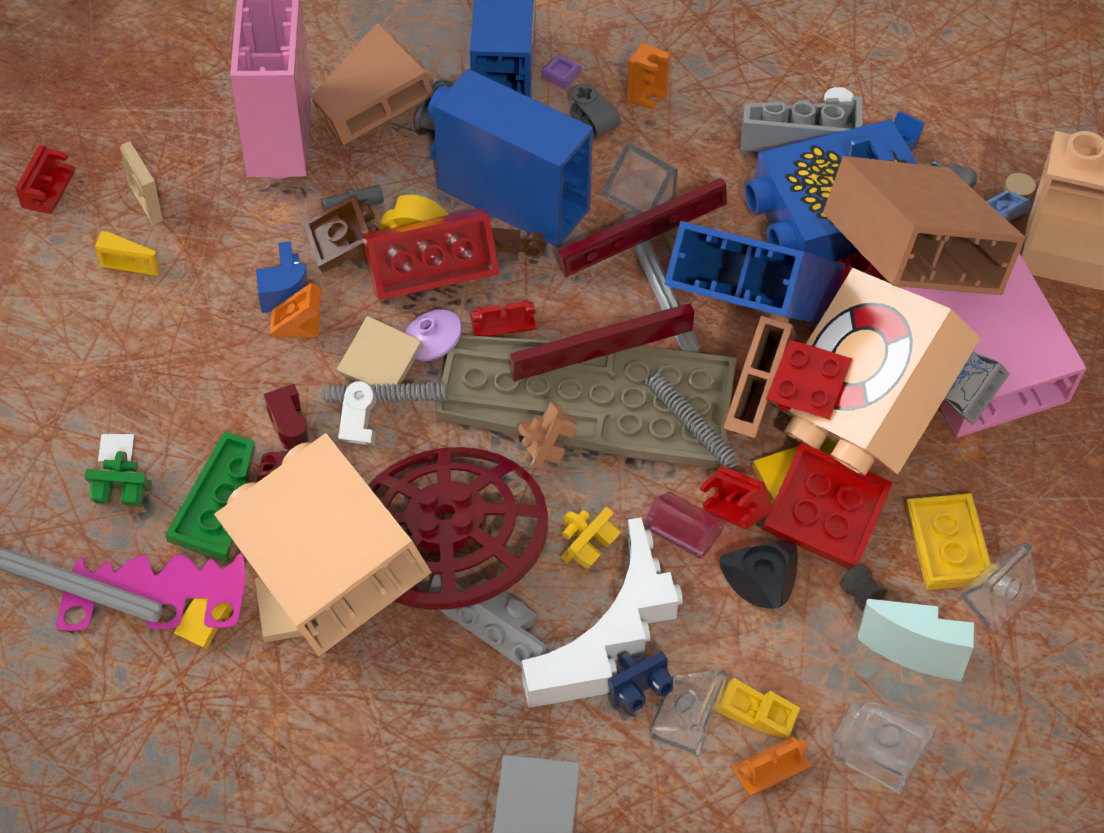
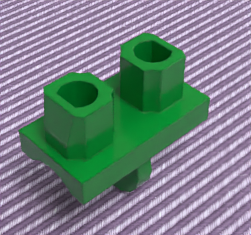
M118 451L115 460L104 459L103 469L114 471L86 469L84 479L90 484L89 494L90 500L93 503L109 504L112 488L122 489L121 503L123 505L140 507L145 491H151L152 481L147 480L146 474L127 472H137L138 462L127 461L126 452Z

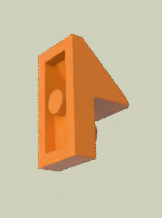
M310 283L272 309L269 335L273 337L296 338L317 337L320 323L321 288Z

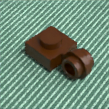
M491 228L498 260L518 261L519 252H525L527 256L537 258L546 251L547 242L541 233L530 232L522 240L521 230Z

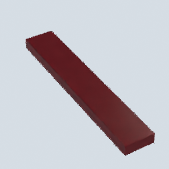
M718 178L558 250L562 273L565 277H568L672 230L680 225V221L689 222L727 205L726 183L722 178Z
M691 303L511 353V376L515 382L693 331L695 311Z

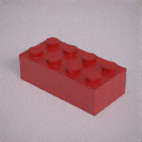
M483 209L362 234L373 292L378 300L500 274L489 213Z

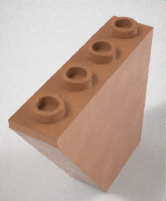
M377 24L316 90L311 98L321 120L337 139L345 145L432 97L434 92L430 84L434 81L429 70L426 67L421 68L414 54L410 56L405 45L402 42L398 44L391 31L386 32L380 24Z
M773 313L770 314V317L761 315L723 427L729 435L759 445L761 444L776 407L772 402L767 401L766 398L789 339L800 342L793 325L789 323V318Z

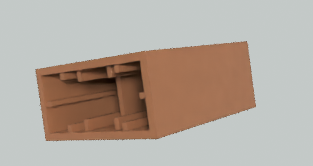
M843 156L823 214L892 286L1002 295L1026 238L956 173L946 167Z

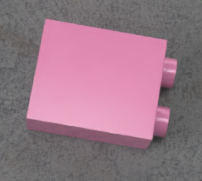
M237 0L230 78L247 177H271L275 179L307 177L312 87L301 0Z
M1020 253L1002 295L900 287L952 309L981 337L973 352L1000 362L1010 373L974 425L970 424L950 404L943 400L939 407L956 438L1071 401L1085 373L1086 366Z

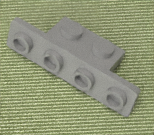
M441 574L434 575L428 592H442ZM484 578L476 584L472 585L471 587L483 584L488 580ZM456 584V591L464 590V588ZM505 592L472 606L439 610L521 667L522 660L541 656L545 653L546 645L526 631L535 624L538 614L529 609L523 602L514 599Z

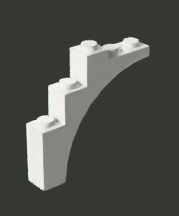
M641 517L628 519L627 542L630 566L623 587L611 608L594 627L573 642L548 654L522 660V680L529 708L611 693L608 680L617 675L615 661L619 660V656L628 653L631 657L644 656L645 642L650 641L648 623L677 618L678 605L683 603L680 585H674L671 572L661 574L658 558H652L650 551L653 549L650 529H644Z

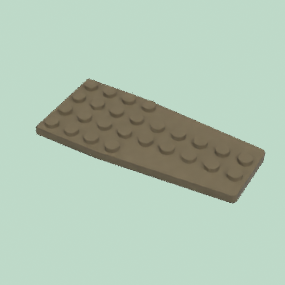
M461 335L458 343L447 354L441 384L445 383V397L449 396V399L447 401L444 399L440 401L438 399L436 403V416L440 420L523 436L518 430L520 423L523 420L533 421L535 415L543 417L552 401L559 403L562 412L574 417L578 425L573 438L569 439L558 435L556 441L562 442L565 445L624 457L717 469L723 466L697 440V437H694L690 430L684 426V423H681L674 416V413H671V410L658 399V396H655V393L645 385V379L647 377L649 383L655 374L661 373L662 377H665V380H668V383L671 384V387H674V390H677L678 394H681V397L687 400V404L694 407V411H697V414H700V417H703L704 421L710 424V428L717 431V435L724 439L723 442H726L727 432L723 427L731 405L736 357L637 346L514 382L510 373V354L553 342L552 340Z

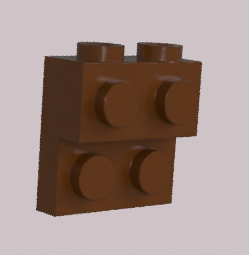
M355 194L302 222L316 264L323 273L349 259L354 265L366 260L362 234L379 230L375 224H371V220L375 219L371 207L367 202L362 204Z

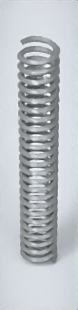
M661 373L655 374L649 383L646 377L645 385L655 393V396H658V399L671 410V413H674V416L681 423H684V426L690 430L694 437H697V440L710 451L714 458H717L721 465L732 468L738 463L735 461L733 464L726 466L736 458L737 452H733L734 450L730 449V445H727V442H723L724 439L717 435V431L710 428V424H707V421H704V418L700 417L697 411H694V407L687 404V400H684V397H681V394H678V391L671 387V384L668 383V380H665V377H662Z
M438 382L436 386L434 383L431 386L429 383L426 386L424 383L421 386L419 383L416 386L414 383L411 386L409 383L406 386L404 383L401 386L399 383L396 386L394 383L391 386L389 383L386 386L384 383L381 386L380 384H372V386L368 384L377 395L376 403L378 401L381 403L383 401L397 402L398 400L400 402L403 400L405 402L408 400L410 402L413 400L415 402L418 400L420 402L423 400L427 402L428 400L438 401L439 399L442 401L444 399L447 401L449 399V396L445 397L446 385L444 382L441 385ZM344 384L342 388L340 385L337 387L335 385L332 387L328 385L326 390L328 400L325 398V389L322 388L324 402L343 403L347 387Z

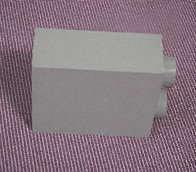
M503 755L493 833H576L580 763Z

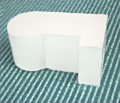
M358 381L346 388L338 439L342 442L375 446L376 432L368 429L370 410L375 406L377 399L374 390L367 383Z

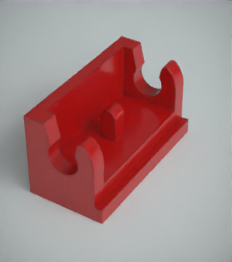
M43 145L38 146L15 187L21 208L52 215L75 172L73 165L61 163L57 160L66 161L68 158L66 153L45 148Z
M724 466L717 469L718 472L707 479L700 488V491L704 493L710 491L712 487L715 488L714 495L702 504L705 512L746 530L774 510L764 482Z

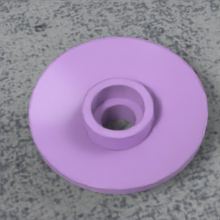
M433 310L422 314L408 326L405 333L421 340L423 343L415 360H435L444 356L455 347L462 334V324L456 314L448 310Z

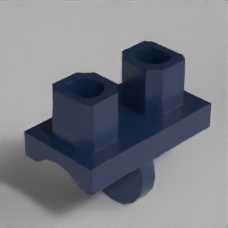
M662 651L648 659L640 656L633 660L628 653L619 656L620 668L616 669L617 675L608 680L611 690L610 702L614 707L622 704L630 713H634L646 704V696L643 692L651 688L660 697L673 690V679L668 671L667 657Z

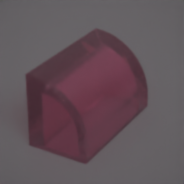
M669 491L654 499L643 525L645 529H650L652 533L692 555L702 558L715 544L726 522Z

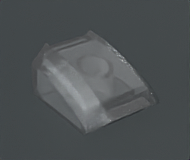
M870 702L852 703L833 735L835 757L853 769L903 794L913 770L925 749L929 748L938 726L893 707Z

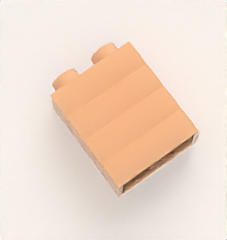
M1059 131L1054 133L1024 235L1026 238L1020 254L1032 275L1104 291V139L1096 133L1089 131H1079L1074 134Z

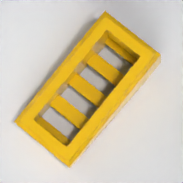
M101 231L95 244L100 267L159 276L160 268L156 251L113 233Z

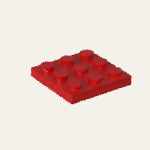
M801 442L772 505L774 510L768 514L762 530L786 541H792L801 548L855 571L893 482L870 472H867L866 476L860 475L835 460L831 455Z

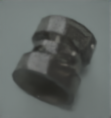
M864 563L849 570L839 584L846 594H852L855 597L854 603L863 612L867 599L883 600L888 591L881 581H874L872 577L873 572Z

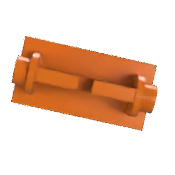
M791 737L732 765L731 768L748 796L751 797L811 768L812 765L804 752L808 751L804 739Z

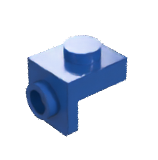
M900 111L896 115L894 124L908 148L912 151L918 144L925 122Z
M879 133L862 136L850 141L847 155L849 157L895 162L892 150L890 148L887 149Z

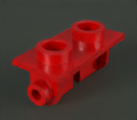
M527 299L523 300V302L506 304L504 308H500V305L484 308L479 306L477 310L470 313L475 336L491 337L537 329L534 318V302H527Z

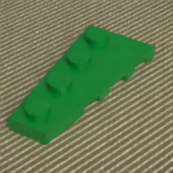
M224 431L166 532L165 537L168 543L228 563L233 540L214 514L227 505L229 497L236 489L247 484L255 452L253 440Z

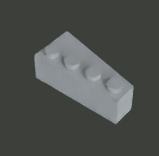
M854 96L851 101L839 102L838 98H826V103L810 104L809 100H798L797 103L785 106L782 101L745 104L740 150L762 152L863 126L862 96Z

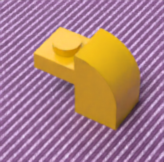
M402 195L397 198L395 209H390L383 213L379 230L449 216L450 214L438 203L427 197Z

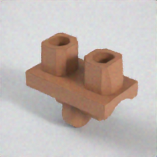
M552 401L543 417L535 415L533 421L523 420L518 427L520 434L524 436L521 443L527 447V451L533 457L531 465L540 469L545 461L560 463L565 449L562 442L556 441L558 435L571 439L578 429L576 419L563 413L560 404Z

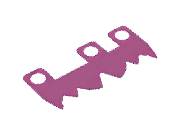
M242 552L236 556L233 564L228 565L223 570L213 559H209L201 571H199L192 560L183 555L175 554L158 575H154L146 555L138 556L126 562L115 573L110 562H105L92 573L85 567L84 559L80 556L71 571L160 602L162 605L171 604L176 608V615L170 622L159 623L147 620V626L151 629H171L179 626L186 598H208L204 616V625L206 627H233L239 621L246 582ZM63 591L56 628L61 631L86 629L90 624L95 602ZM229 603L232 605L234 612L227 621L217 622L212 618V611L218 604ZM73 606L83 607L85 609V617L80 623L69 625L64 621V615L69 608Z

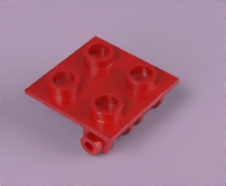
M789 339L766 400L778 404L777 408L785 412H790L792 408L830 420L852 358Z

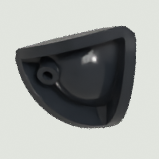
M792 541L773 542L723 554L720 557L719 563L727 582L740 597L755 606L774 609L783 606L792 593L797 572L798 549Z

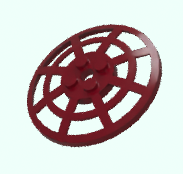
M467 447L440 448L424 451L391 465L368 484L373 492L380 486L389 489L381 500L387 510L398 493L410 498L404 512L391 515L399 525L406 524L409 538L413 541L416 548L420 546L429 551L440 552V562L425 561V563L432 572L430 574H441L442 592L430 593L409 589L394 600V602L413 608L450 610L487 601L510 589L520 581L535 565L544 549L549 524L545 497L538 483L525 469L500 454ZM451 458L482 459L499 465L487 470L473 464L451 462ZM438 459L437 464L420 468L404 476L402 479L393 477L409 467ZM451 470L470 472L479 475V477L467 485L451 481ZM511 471L521 477L529 485L535 497L536 505L515 503V498L510 488L500 477ZM437 472V483L428 485L423 489L409 484L422 476ZM492 483L501 492L505 503H485L479 492ZM444 513L454 514L452 518L447 520L438 519ZM487 515H506L503 526L495 538L484 531ZM516 516L537 518L533 538L525 552L517 559L504 547L513 533ZM474 541L483 547L482 550L471 556L454 560V551L465 548ZM492 556L508 568L502 574L483 584L456 591L455 572L476 567Z

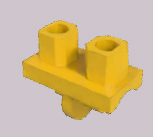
M606 506L589 526L586 523V520L590 517L587 511L582 510L579 514L567 512L562 518L563 524L566 527L562 532V536L568 540L573 535L578 538L560 558L567 564L573 558L578 564L588 569L602 554L589 540L594 536L607 548L621 533L609 519L614 512Z

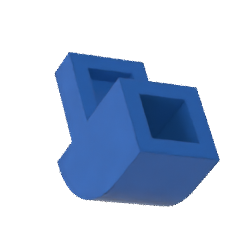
M291 241L278 243L280 267L256 269L262 313L272 312V309L308 285L306 264H300L298 253L292 254Z

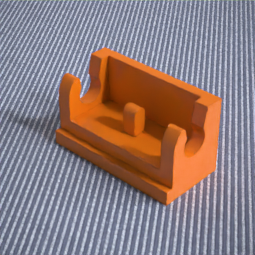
M645 43L640 44L628 63L626 102L631 104L634 102L647 108H655L656 102L647 99V96L651 95L655 98L665 99L668 93L671 53Z

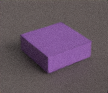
M557 54L542 70V78L566 89L581 74V65Z

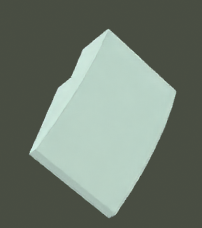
M867 599L858 632V640L876 653L906 668L943 679L962 681L974 648V623L938 619V606Z

